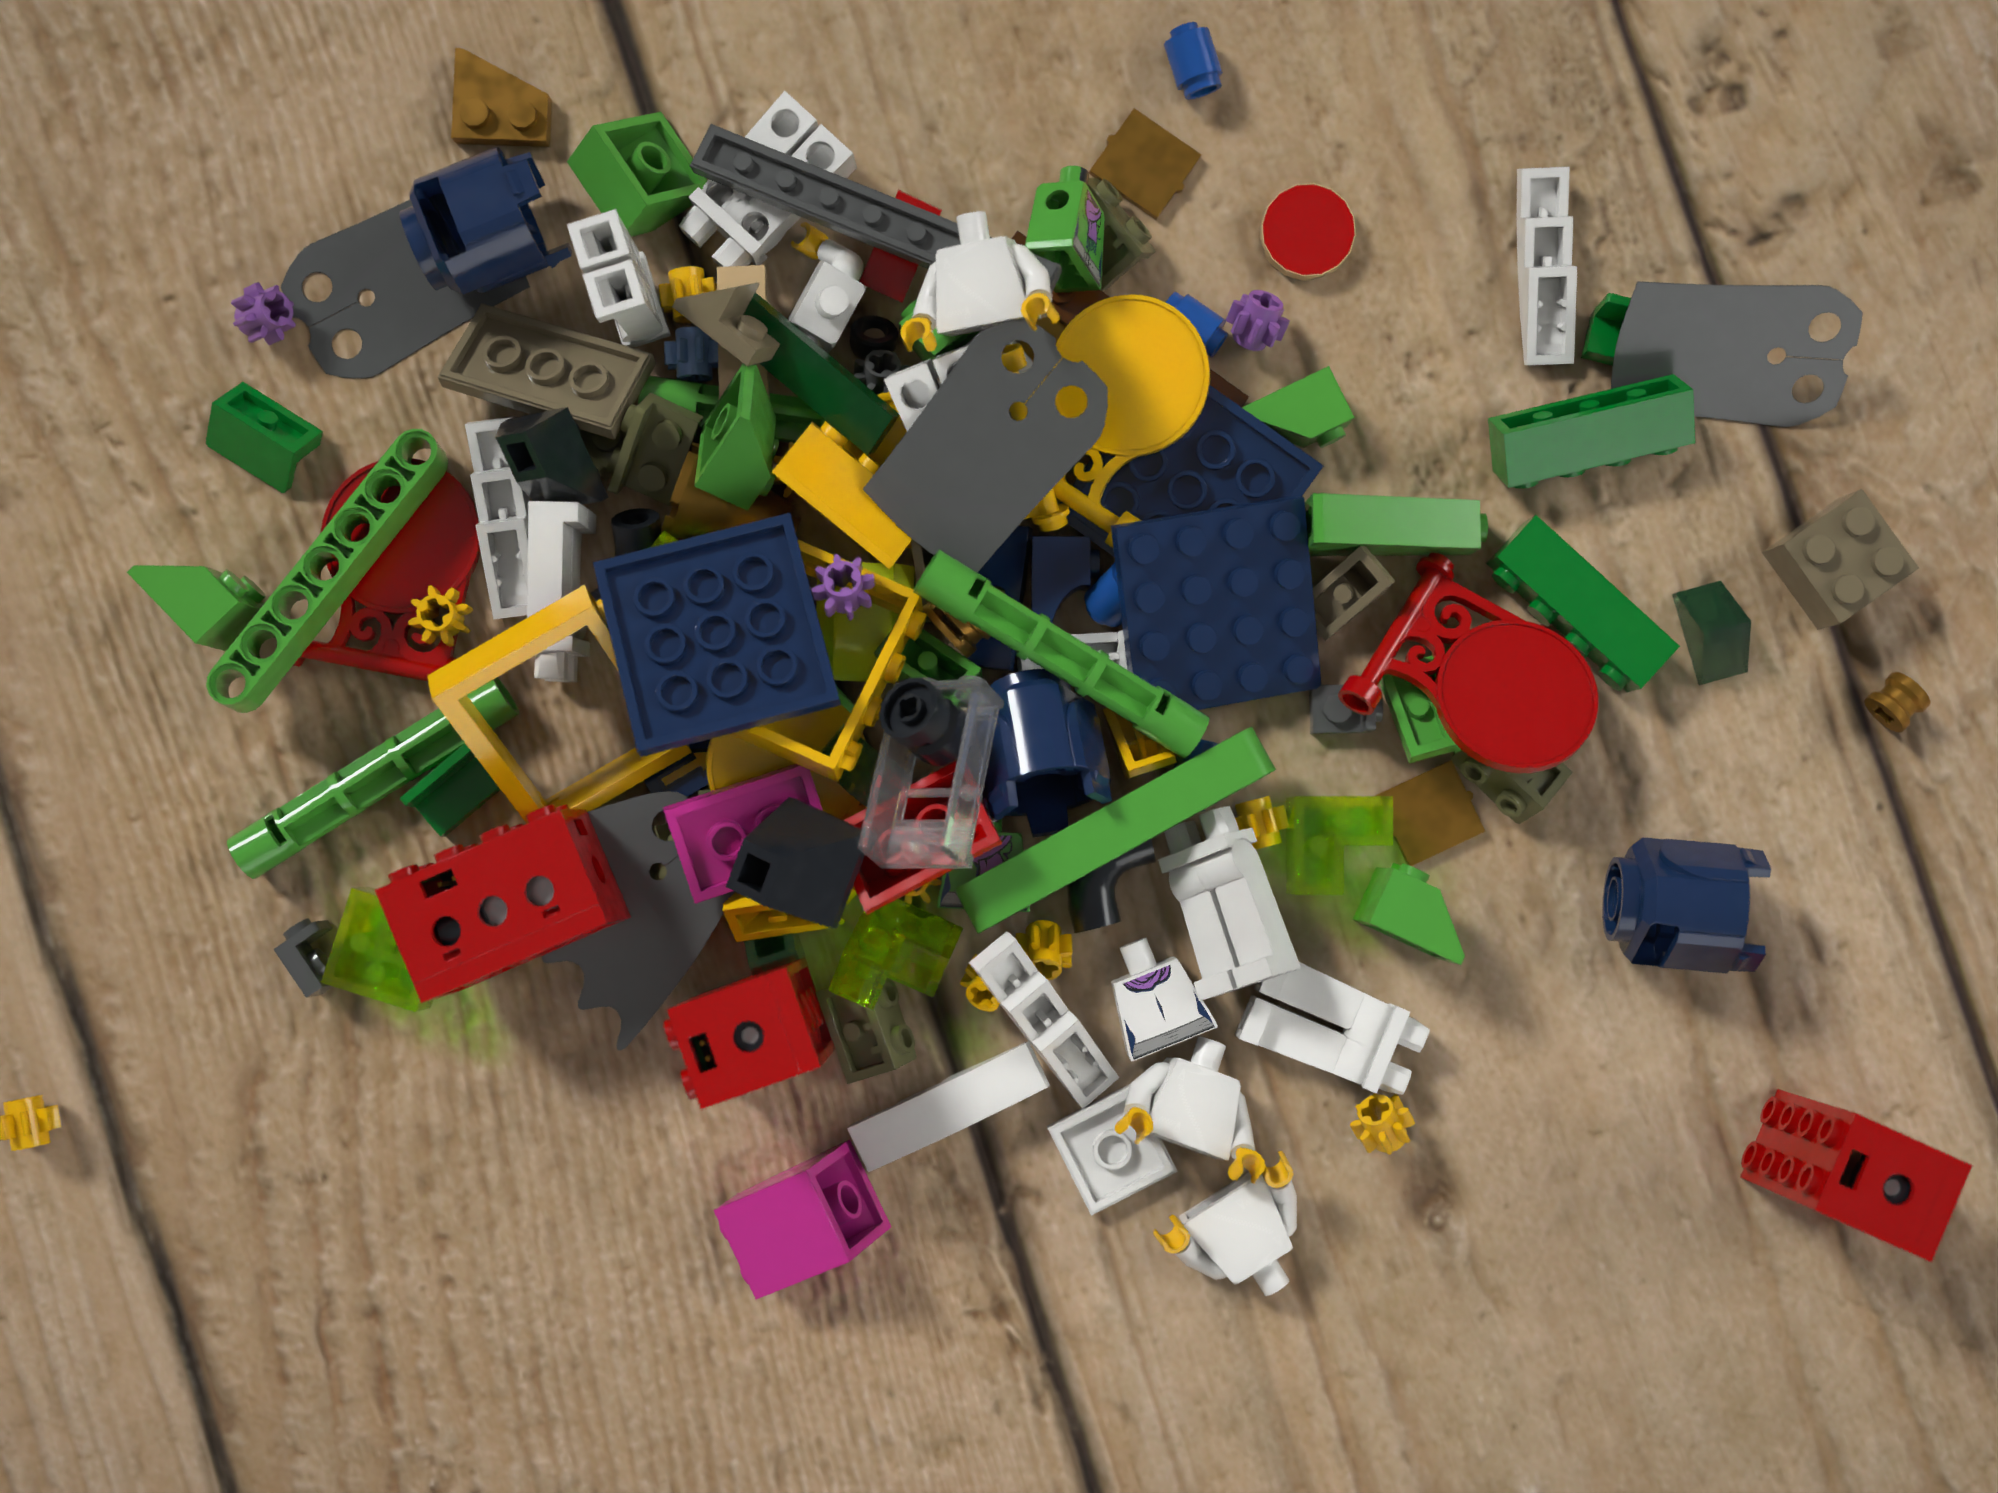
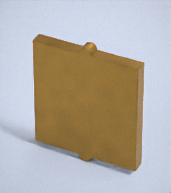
M1134 108L1116 134H1111L1107 137V147L1089 170V174L1101 181L1103 179L1108 180L1122 197L1157 220L1176 193L1180 194L1183 192V182L1198 163L1202 154Z
M1452 760L1374 795L1388 823L1387 834L1394 836L1407 865L1410 866L1486 832L1471 802L1473 793L1466 791Z

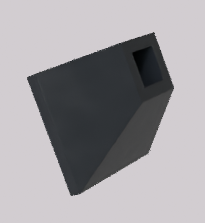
M568 407L507 419L500 423L495 438L517 484L532 501L589 504L601 502L608 498L600 473L592 462L581 437L580 429L573 420Z
M788 797L743 839L726 887L765 907L830 928H837L873 834L797 798Z

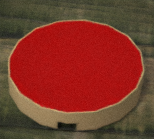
M1315 183L1295 184L1278 193L1267 206L1259 229L1260 241H1262V246L1265 250L1264 254L1269 263L1283 275L1300 281L1313 280L1314 278L1327 276L1335 272L1349 256L1356 237L1355 218L1346 200L1333 189Z

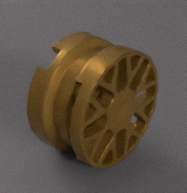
M930 602L923 606V611L967 658L977 650L976 644L982 638L988 640L991 637L968 621L964 624ZM944 614L949 619V621L964 635L963 637H960L956 633V631L943 619L942 616Z

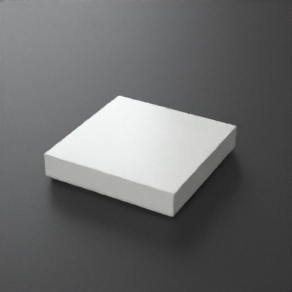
M1130 1084L1087 1105L1084 1109L1081 1108L1047 1126L1091 1216L1178 1172L1162 1139L1148 1135L1139 1144H1135L1136 1132L1130 1126L1121 1135L1116 1133L1115 1125L1125 1115L1124 1108Z

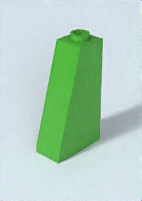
M1313 493L1305 502L1310 556H1349L1360 546H1366L1374 556L1429 555L1430 553L1471 555L1481 549V542H1486L1488 535V519L1485 513H1480V500Z

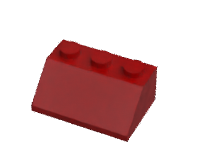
M959 759L844 820L873 834L853 885L867 915L1002 844L984 804Z

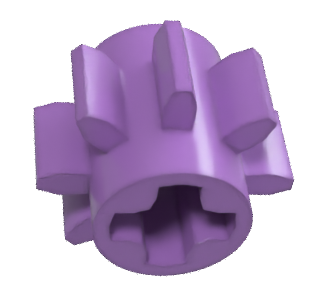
M259 282L254 283L243 289V296L231 302L236 308L233 324L248 336V342L250 343L264 338L268 345H272L284 339L283 332L296 326L295 322L291 320L294 303L279 291L278 285L264 290Z
M1253 290L1249 293V296L1243 294L1240 301L1234 300L1226 318L1227 322L1234 324L1231 330L1234 341L1240 346L1253 351L1264 350L1266 345L1273 347L1275 340L1281 341L1290 320L1281 317L1284 311L1282 301L1275 295L1263 290Z
M835 554L833 558L834 563L830 564L826 569L816 567L817 578L823 584L812 588L814 600L818 601L827 599L825 603L827 617H831L836 611L846 613L847 618L853 620L854 611L861 605L866 608L872 606L871 597L863 590H868L875 586L874 575H861V558L857 557L851 563L841 561L839 555ZM848 582L852 583V590L845 587ZM835 585L843 587L839 593L835 592Z

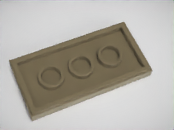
M481 303L438 375V379L443 388L529 414L568 407L579 429L615 440L626 411L631 404H635L656 362L652 353Z

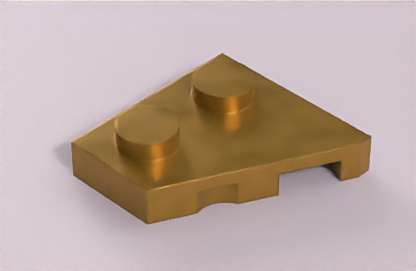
M455 48L451 131L453 141L456 144L550 147L552 100L550 96L463 48Z

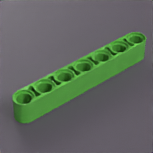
M410 429L397 437L211 669L207 677L206 687L209 695L215 701L238 713L254 711L263 704L444 476L448 468L446 453L429 432L422 429ZM424 448L431 449V455L426 462L420 465L411 464V459L418 450ZM392 486L401 487L397 499L390 503H381L382 494L387 488ZM370 524V531L363 540L358 542L351 541V534L358 525ZM338 561L339 570L332 579L321 580L323 567L330 562ZM307 600L308 609L306 613L300 618L291 619L290 611L292 606L297 601ZM270 638H276L277 648L274 653L267 658H260L261 645ZM243 676L246 681L243 692L237 697L230 698L228 692L231 682Z
M1251 726L975 877L954 891L979 934L1275 771L1276 768Z

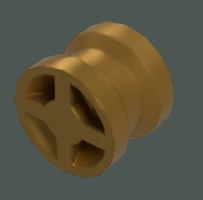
M1892 672L1885 679V687L1881 691L1870 693L1865 698L1864 703L1877 721L1890 730L1900 733L1910 725V717L1914 713L1924 712L1930 706L1931 701L1925 690L1913 679L1903 673Z

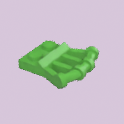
M1451 645L1445 649V654L1449 650ZM1433 656L1418 660L1428 663L1433 660ZM1437 672L1429 675L1434 682ZM1385 674L1379 683L1409 764L1449 752L1455 754L1462 751L1445 731L1436 707L1424 692L1405 679Z

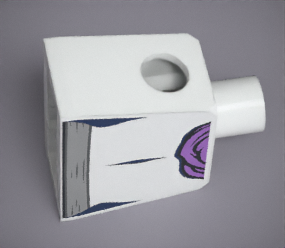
M1146 937L1119 948L1129 974L1112 980L1111 984L1125 1050L1131 1062L1218 1027L1204 1001H1199L1193 983L1176 957H1169L1156 963Z

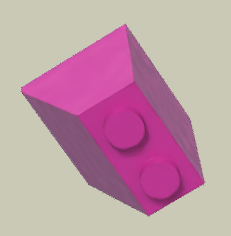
M850 1140L736 1194L714 1209V1213L719 1221L720 1231L728 1240L740 1265L741 1275L749 1285L756 1300L850 1262L891 1228V1224Z

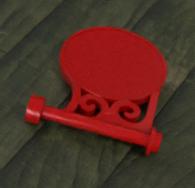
M411 459L412 465H420L426 462L420 459ZM378 461L366 465L353 473L335 491L325 510L321 532ZM447 471L445 472L442 479L341 604L339 624L332 639L328 643L313 640L293 666L300 667L307 658L428 682L427 676L457 659L453 655L458 634L453 636V646L449 647L440 640L438 646L428 652L416 651L410 646L407 639L408 630L411 627L408 621L417 617V607L411 603V600L418 599L421 601L429 595L428 586L432 585L438 589L442 596H445L447 590L451 587L460 592V595L455 604H465L470 578L479 561L481 552L475 526L479 523L476 504L465 487ZM392 486L387 488L382 494L381 503H390L397 499L401 487ZM370 524L358 525L351 534V541L358 542L363 540L370 531ZM333 561L326 565L332 577L339 570L338 561ZM355 600L366 607L356 612ZM387 614L402 616L398 618L397 622L394 625L393 621L388 617ZM374 618L381 624L380 638L372 649L367 651L346 647L351 634L362 642H370L375 638V629L368 626L364 631L362 630L365 620ZM412 634L411 638L416 643L429 645L422 641V634Z
M1430 553L1427 557H1422L1416 565V569L1421 576L1361 676L1351 675L1347 678L1338 693L1339 700L1353 712L1361 715H1371L1382 698V692L1378 687L1379 682L1385 674L1405 679L1424 692L1436 707L1439 719L1453 742L1467 755L1488 767L1511 773H1534L1551 769L1568 760L1578 751L1590 735L1598 714L1597 685L1585 658L1568 640L1555 631L1542 625L1525 621L1452 581L1454 578V565L1446 556L1439 553ZM1442 601H1453L1490 619L1491 622L1483 623L1470 629L1472 618L1469 611L1462 605L1454 603L1443 608L1440 613L1439 623L1435 616V607ZM1450 617L1456 618L1459 622L1455 629L1445 628L1441 624H1447ZM1404 642L1423 644L1432 652L1433 660L1428 663L1418 660L1423 659L1426 649L1423 646L1414 645L1409 649L1405 662L1394 658ZM1443 643L1452 644L1445 654ZM1437 672L1434 682L1429 675Z

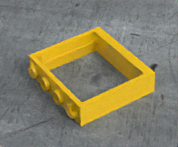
M797 539L806 574L817 578L815 571L817 566L826 569L830 564L834 563L833 554ZM863 567L861 575L873 574L875 581L873 588L863 591L869 594L872 603L899 614V617L830 756L762 726L731 733L733 736L836 782L839 781L844 769L851 772L855 767L863 748V744L858 743L866 725L874 727L879 718L881 703L883 702L880 696L887 682L894 684L899 678L906 660V656L901 655L909 638L916 640L919 637L927 618V614L922 612V597L915 594L913 589ZM848 582L845 587L852 590V583Z
M585 585L427 676L433 702L526 824H528L527 814L554 804L555 807L568 804L569 809L592 811L692 753L689 745L640 757L635 747L545 800L467 696V694L586 625L618 670L602 600L596 601Z

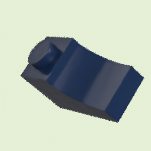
M1032 536L1031 610L1038 615L1040 613L1045 614L1051 619L1050 622L1053 623L1056 612L1068 597L1078 591H1087L1090 588L1091 579H1099L1100 552L1099 550H1091V537Z

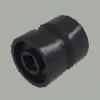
M922 678L903 680L887 693L881 703L879 717L885 732L928 765L943 766L954 761L964 752L970 741L972 728L969 717L927 680Z

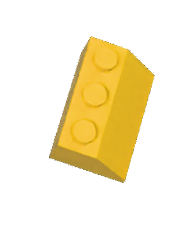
M812 421L775 466L772 473L890 569L912 538L900 529L863 490L881 466L865 453L859 459L853 456L843 447L848 442V439L827 421L821 427Z

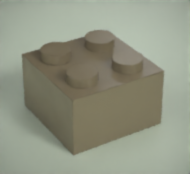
M1862 489L1837 499L1762 552L1817 630L1841 624L1919 569Z

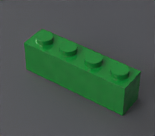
M1671 374L1488 418L1492 470L1508 488L1525 489L1537 485L1540 480L1552 477L1570 478L1580 476L1586 469L1598 466L1615 467L1626 465L1631 462L1632 458L1644 455L1672 454L1678 450V447L1696 443L1693 388L1676 375Z
M1537 515L1525 521L1486 563L1494 571L1492 578L1500 587L1513 594L1516 591L1529 603L1527 609L1530 614L1546 626H1550V624L1555 626L1584 658H1590L1601 669L1598 672L1601 679L1617 691L1623 689L1626 692L1642 689L1680 647L1679 644Z

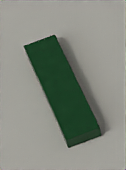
M755 292L743 315H749L761 321L768 329L767 334L780 343L772 360L759 364L866 455L875 453L900 416L899 413Z

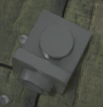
M1321 685L1317 689L1309 690L1310 734L1369 733L1375 731L1376 722H1382L1383 698H1381L1371 715H1361L1348 709L1339 700L1338 693L1343 685Z
M307 918L300 921L283 933L286 941L273 949L306 998L322 995L337 984L330 974L334 969L328 957L319 948L313 950L310 945L333 929L328 920L312 923Z

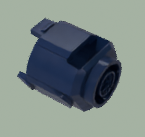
M496 146L414 180L409 192L413 206L401 210L399 215L413 254L428 282L436 291L449 286L450 289L463 295L476 289L478 293H484L549 266L554 268L560 261L572 257L569 243L547 250L539 226L530 208V202L542 197L539 188L545 186L544 179L530 152L506 159L502 150Z
M1030 669L1012 673L998 679L989 686L987 690L989 705L971 721V734L982 800L985 808L989 810L991 820H1000L1004 816H1026L1033 838L1056 834L1068 827L1067 809L1078 807L1092 800L1103 804L1112 801L1110 791L1111 777L1095 704L1072 692L1070 684L1045 669Z
M1642 837L1628 849L1625 857H1614L1608 866L1602 902L1605 936L1609 941L1619 942L1622 953L1632 964L1714 973H1728L1729 971L1755 972L1766 956V949L1763 945L1745 943L1750 907L1749 877L1770 878L1772 868L1763 850L1740 848L1735 844Z

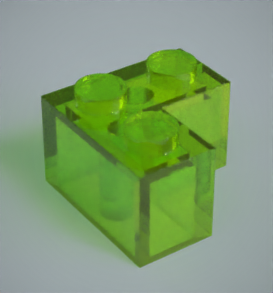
M1393 796L1286 797V814L1290 825L1289 828H1286V894L1344 895V846H1393Z
M371 887L351 888L321 983L413 1012L431 1008L433 1000L421 1003L375 893L376 889Z
M899 899L868 915L863 910L844 948L828 991L871 1010H874L888 978L934 997L963 927Z

